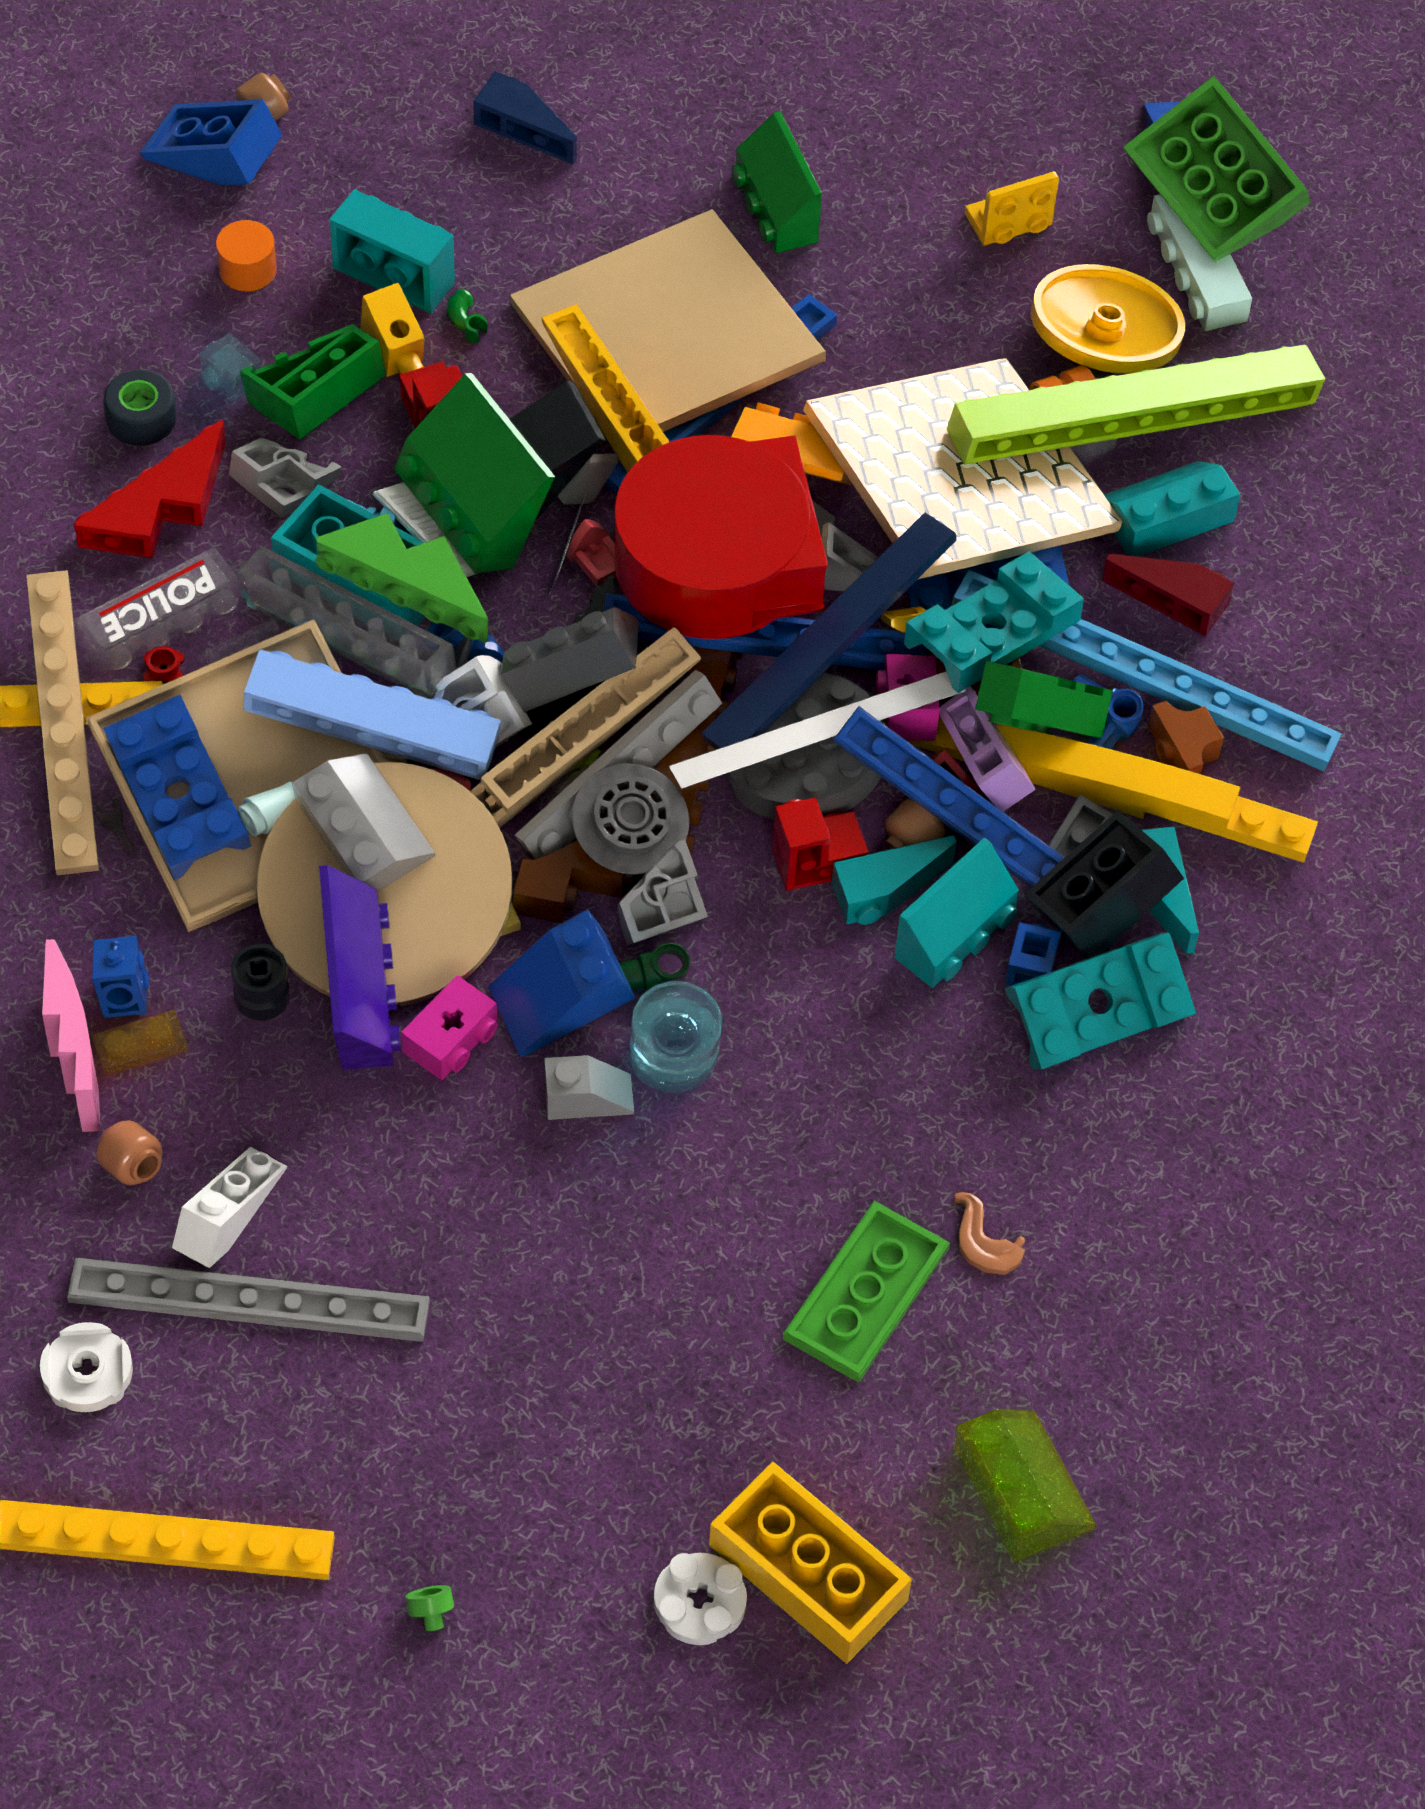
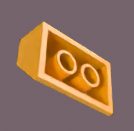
M758 402L756 409L744 408L731 437L746 441H756L796 435L805 474L851 486L852 482L807 415L795 413L793 420L778 416L780 408Z

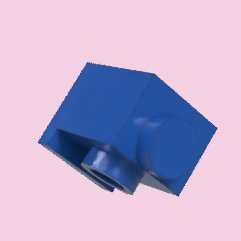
M1019 922L1008 964L1005 985L1013 986L1052 972L1061 932L1051 930L1041 924L1029 925Z

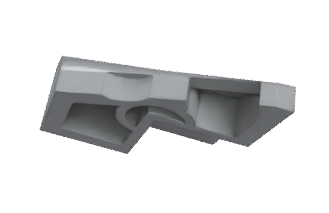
M259 438L232 451L229 475L281 518H284L293 513L318 484L327 487L340 476L342 467L337 463L331 462L327 468L307 462V453L296 449H286L276 442ZM281 488H289L293 490L295 494L292 495Z
M685 839L676 842L618 903L620 924L627 945L708 917L694 878L698 875Z

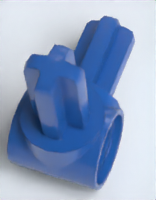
M1079 674L1073 680L1104 688L1083 674ZM1114 688L1102 738L1092 736L1087 743L1113 749L1119 740L1126 741L1130 735L1137 732L1143 713V701L1140 695L1130 689ZM1117 710H1126L1129 711L1133 716L1128 718H1121L1117 716L1114 712Z

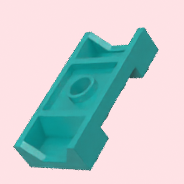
M1028 551L999 568L996 581L946 610L937 604L907 621L904 645L911 649L923 644L944 663L952 688L957 693H960L982 679L986 661L1007 665L1078 623L1081 619L1084 598ZM986 624H997V625L1001 626L1002 629H1000V630L997 629V628H988V629H987L984 625H986Z
M1170 932L1156 934L1004 988L1007 997L1020 1012L1030 1042L1029 1064L1033 1070L1053 1066L1078 1057L1081 1053L1197 1014ZM1095 989L1103 991L1107 997V1006L1100 1014L1092 1011L1088 1003L1089 995Z

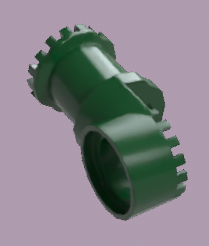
M671 942L659 945L652 952L638 954L635 960L620 962L619 964L631 990L643 988L648 992L653 989L675 986L677 983H681L686 978L690 959L685 948ZM666 954H672L680 959L682 968L674 974H668L660 969L658 960Z

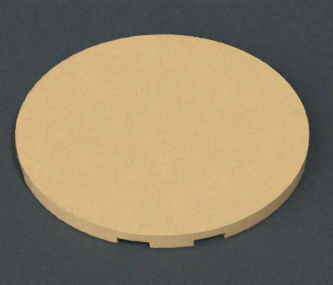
M401 762L374 763L436 855L377 892L379 904L387 903L390 928L382 929L383 944L391 943L393 969L385 970L387 985L395 984L397 1005L405 1006L434 998L457 975L465 980L488 957L497 944L509 915L512 901V868L508 848L498 824L485 805L463 785L444 774L422 766ZM295 798L273 825L263 847L257 875L258 904L267 935L274 948H277L284 955L287 966L305 983L319 992L330 996L319 866L328 865L343 873L345 872Z

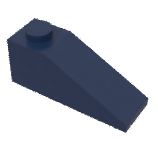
M494 71L473 100L474 125L574 164L577 160V136L528 84L514 77H508Z

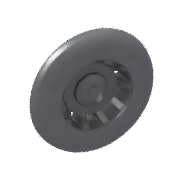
M626 763L601 769L585 781L574 800L572 823L581 847L595 862L618 873L643 874L647 873L676 842L684 839L686 841L689 830V813L681 792L669 778L650 767ZM605 798H612L610 802L605 801ZM606 812V817L600 818V813ZM607 827L613 831V835L606 831ZM654 828H656L659 833L657 836H655L652 833ZM623 838L625 840H629V844L621 842L618 839ZM645 839V843L637 844V840Z

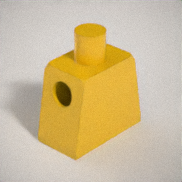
M399 283L363 295L360 329L379 341L386 376L389 377L399 372L403 374L424 367L422 364L424 335Z

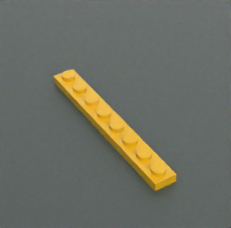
M0 1500V1549L329 1580L335 1539L334 1531Z

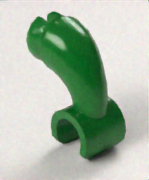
M459 289L448 300V316L457 328L465 332L464 336L469 342L478 343L479 333L474 328L481 329L487 333V320L480 314H472L467 317L468 308L473 305V296L469 291Z

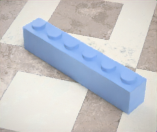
M259 649L244 690V711L481 780V777L488 772L499 738L501 720L493 718L491 714L485 711L461 709L441 698L427 699L414 695L404 687L393 686L390 688L376 684L366 676L342 674L333 671L332 668L322 663L308 664L295 660L289 654L281 651L268 652Z

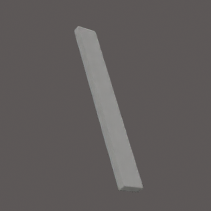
M75 1258L67 1296L68 1303L420 1342H424L430 1304L429 1296Z

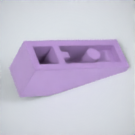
M970 686L965 689V692L957 694L941 705L939 715L977 785L992 803L1004 812L1036 789L997 725L988 721L990 714L975 710L978 696Z

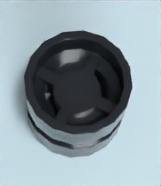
M254 944L239 951L231 965L234 1001L237 1009L245 1017L253 1020L266 1021L276 1018L284 1012L289 1004L290 997L289 982L287 980L288 970L284 955L277 948L267 944Z

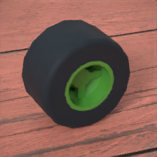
M150 370L124 372L111 380L104 391L103 405L106 424L110 433L121 442L142 446L153 444L168 436L176 424L175 395L170 382L161 374Z

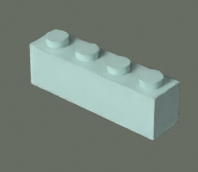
M1160 194L1154 195L1152 210L1147 215L1148 227L1152 235L1158 234L1160 238L1164 261L1166 263L1171 262L1175 269L1176 285L1180 291L1185 290L1189 298L1188 306L1194 320L1199 319L1204 331L1247 322L1252 297L1231 254L1214 262Z

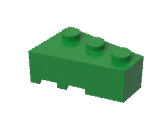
M354 324L308 342V349L289 357L286 352L274 356V363L255 371L252 366L240 370L247 402L299 440L386 376L379 341Z
M986 661L975 710L990 713L989 722L1046 734H1049L1050 728L1053 727L1102 738L1113 690Z

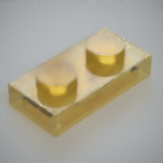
M175 1009L92 1034V1041L105 1077L188 1052L187 1042Z

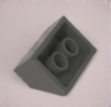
M616 607L604 612H592L579 622L566 627H555L542 637L529 642L521 641L512 645L503 653L501 675L524 712L635 669L639 622L635 616Z

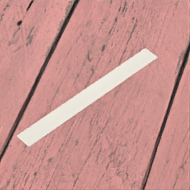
M946 671L669 767L680 787L685 788L834 737L858 706L880 721L959 693L952 688Z

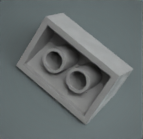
M368 754L328 760L292 782L296 801L344 872L377 889V892L436 856L434 850Z

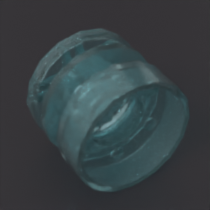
M669 981L655 985L641 995L633 1009L629 1060L634 1073L645 1085L660 1092L683 1093L698 1088L711 1077L718 1062L723 1017L717 1002L705 989L690 982Z

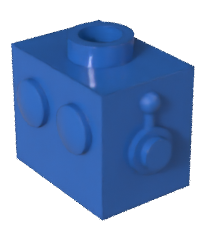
M137 936L94 940L92 980L103 1017L113 1018L147 1014V990L150 979Z

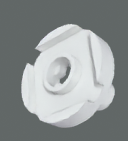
M92 1322L73 1324L60 1331V1337L55 1339L51 1345L48 1343L44 1348L40 1360L41 1377L45 1390L52 1397L56 1405L76 1412H93L116 1404L124 1396V1391L132 1378L131 1354L126 1342L113 1334L107 1326ZM84 1359H91L93 1366H99L90 1375H82L80 1372L74 1371V1368L82 1366Z
M708 1553L678 1554L663 1569L655 1584L654 1609L657 1617L666 1627V1630L674 1638L693 1645H708L717 1642V1639L725 1637L728 1633L731 1634L738 1628L745 1614L747 1592L742 1580V1573L737 1566L730 1564L719 1556ZM698 1589L707 1590V1596L714 1600L712 1603L705 1602L702 1609L693 1607V1599L687 1597L689 1593H696Z

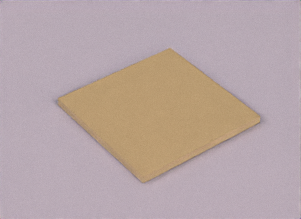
M713 209L510 295L511 304L567 381L573 382L575 386L574 380L542 324V317L577 304L662 432L826 361V351Z
M315 619L86 718L92 735L188 932L258 903V866L269 833L267 835L261 833L254 837L248 832L251 847L244 850L234 848L221 849L195 861L181 878L173 880L107 742L103 728L181 695L198 730L199 737L236 810L243 805L245 798L280 787L287 782H294L328 760L368 754L373 763L387 762L382 751L244 711V690L259 649L268 652L281 651L289 654L295 660L308 664L322 663L332 668L333 671L341 673ZM183 782L174 783L168 788L167 795L174 799L182 798L189 792L190 787Z

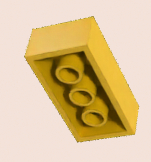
M773 1461L710 1525L709 1546L730 1564L737 1566L744 1577L846 1664L856 1656L909 1599L912 1578Z

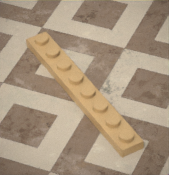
M68 570L30 574L26 576L55 870L57 875L99 871Z

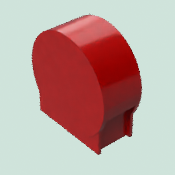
M700 435L681 438L652 450L629 470L620 485L615 503L614 565L616 577L623 594L642 616L667 631L675 627L683 636L700 639H724L754 632L777 618L824 612V583L828 562L796 435L756 441H746L722 435Z

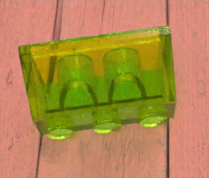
M995 1409L956 1426L954 1448L1014 1562L1096 1529V1523L1036 1411Z

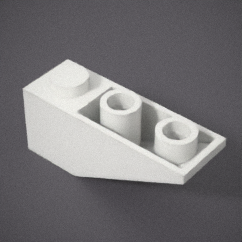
M249 1147L182 1206L172 1248L210 1268L229 1251L287 1169V1166L271 1158L268 1154Z

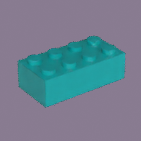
M318 484L271 537L274 567L406 640L425 618L423 614L406 606L400 607L391 602L387 597L372 590H363L342 576L326 573L316 564V537L377 517ZM395 527L406 549L424 543Z

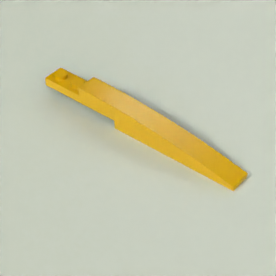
M577 304L542 317V324L607 440L615 453H618V458L627 473L646 454L659 446L669 443V440Z
M940 715L935 741L909 740V743L937 753L945 749L952 758L964 761ZM995 723L1033 784L1076 798L1082 795L1095 804L1119 810L1144 819L1147 812L1292 860L1305 862L1318 821L1238 796L1240 786L1112 749Z

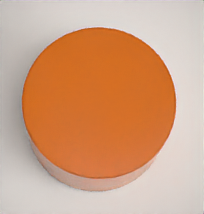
M240 220L230 223L220 231L217 236L216 247L219 275L222 281L232 289L245 292L256 291L267 286L274 279L277 270L274 236L270 229L256 221Z

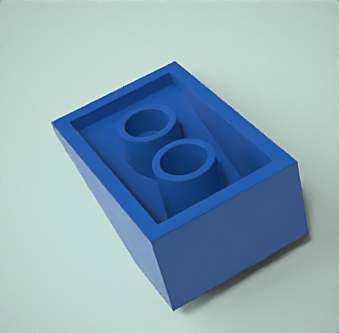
M263 99L174 104L140 154L143 159L216 185L242 186L249 184L255 178L259 168L273 152V148L282 137V133Z
M589 910L550 929L488 986L520 1057L537 1051L635 999L604 930Z

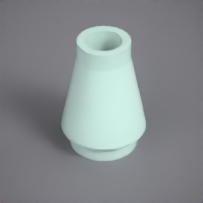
M287 782L280 787L243 800V805L238 807L237 812L246 830L252 836L256 837L261 833L267 835L282 812L295 799L292 782Z

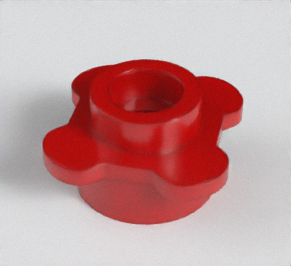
M159 646L145 653L143 658L147 667L142 675L143 681H162V683H168L183 676L182 672H180V665L184 662V655L180 651L167 646ZM166 666L167 669L161 670L160 667Z

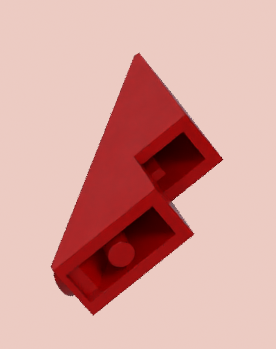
M219 420L214 425L205 427L198 436L184 446L175 448L168 457L154 467L142 471L134 481L124 488L115 490L105 501L91 511L82 513L74 523L78 547L153 558L163 521L203 526L226 445L224 421Z

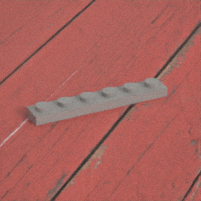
M697 670L693 671L515 834V837L531 860H536L562 849L576 838L572 823V809L579 789L588 778L601 769L617 764L630 763L653 768L722 704L704 674ZM605 798V801L610 802L612 798Z

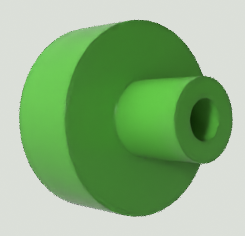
M430 1586L414 1590L405 1595L408 1615L410 1617H423L426 1631L442 1629L444 1627L442 1613L454 1608L450 1586Z

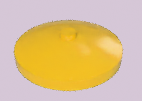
M1083 264L1058 269L1041 280L1035 290L1031 305L1033 325L1040 337L1051 348L1080 365L1110 373L1131 374L1147 369L1155 370L1164 366L1178 353L1185 332V320L1182 311L1166 291L1140 275L1111 266Z

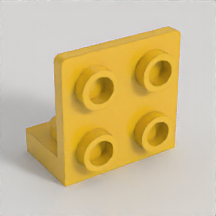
M1056 172L1040 175L991 190L986 194V200L966 205L965 215L983 246L995 242L1003 244L1015 236L1028 232L1039 233L1052 225L1059 177Z

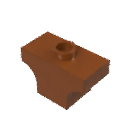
M1168 701L1152 705L1148 728L1156 740L1155 749L1163 763L1168 762L1170 766L1201 774L1204 764L1219 759L1224 737L1206 706L1192 711H1182L1171 706Z

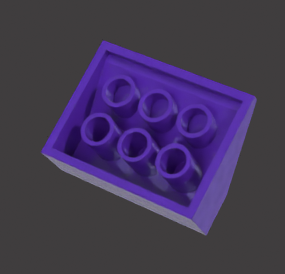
M328 865L319 866L333 1034L342 1070L393 1066V1052L401 1051L399 1026H390L389 1011L397 1010L395 984L387 985L385 970L393 969L391 943L383 944L382 929L390 928L388 904H379L377 889Z

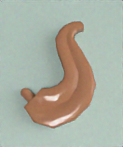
M956 1193L954 1203H960L965 1207L958 1234L959 1251L966 1261L986 1273L1006 1275L1020 1267L1025 1254V1250L1021 1248L1025 1243V1238L1020 1236L1012 1243L1007 1239L994 1240L985 1236L983 1232V1203L977 1196L971 1193Z

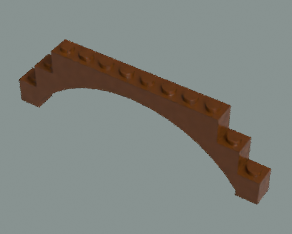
M693 647L700 655L701 660L686 672L687 677L695 670L704 674L722 704L663 757L655 769L676 785L686 802L689 813V830L686 843L691 858L695 844V836L689 835L691 826L700 825L704 802L698 801L700 791L708 792L711 779L681 788L669 766L716 750L704 741L701 733L729 706V701H725L724 696L726 691H734L737 668H732L734 659H742L743 653ZM607 827L606 831L613 835V831ZM654 828L652 833L655 836H657L659 833L657 829ZM623 838L618 839L621 842L629 844V840H625ZM645 839L637 840V844L645 843ZM576 840L568 846L536 860L522 859L513 892V907L517 915L563 923L566 910L574 911L578 890L622 898L625 884L633 885L635 874L618 873L601 866L590 858L581 847L579 841Z

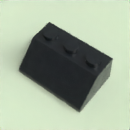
M1117 810L1024 895L1056 931L1061 932L1062 938L1086 960L1104 952L1176 887L1184 877L1165 850Z

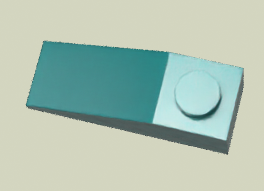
M1175 827L1142 830L1165 850L1184 877L1149 912L1167 933L1170 932L1172 939L1185 954H1192L1195 952L1199 930Z
M954 835L834 862L831 884L846 925L856 922L861 925H868L878 921L882 916L888 915L953 864L956 849Z

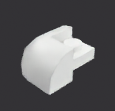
M480 655L445 676L435 686L438 689L434 698L447 700L453 706L468 711L482 710L491 714L493 718L501 720L499 738L496 745L498 747L508 741V738L530 726L532 722L526 712L522 710L501 675L502 663L491 656Z

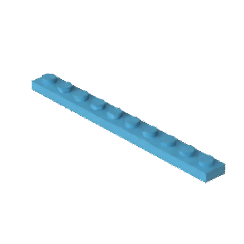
M968 570L953 597L951 606L993 583L994 580ZM1080 619L1078 623L1039 645L1155 698L1168 701L1169 704L1185 711H1192L1206 706L1217 725L1323 772L1342 733L1083 619ZM990 624L999 629H1002V627L997 624Z

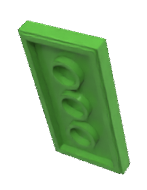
M873 1201L784 1331L782 1339L859 1383L949 1250L950 1242L882 1204Z

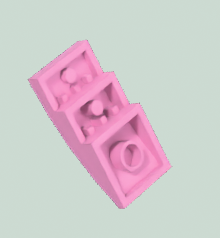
M46 940L42 1016L50 1057H59L66 1094H75L82 1132L100 1131L99 1088L85 1012L72 973L55 940Z

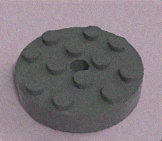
M823 673L763 734L870 698V696L858 685L847 679ZM834 737L725 774L726 781L734 796L751 811L771 820L775 818V806L783 805L793 799L806 800L814 797L818 801L823 817L831 813L842 814L864 800L876 787L881 777L833 742Z

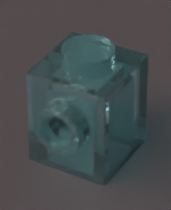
M230 332L218 341L208 344L204 351L200 353L202 370L200 376L202 381L211 391L219 390L232 403L245 395L240 370L252 366L254 371L261 368V359Z

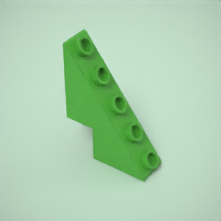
M386 513L315 538L317 551L315 561L319 568L326 573L342 576L363 590H372L385 596L394 604L413 609L434 623H443L454 628L471 640L488 642V617L445 536L406 549L389 514Z

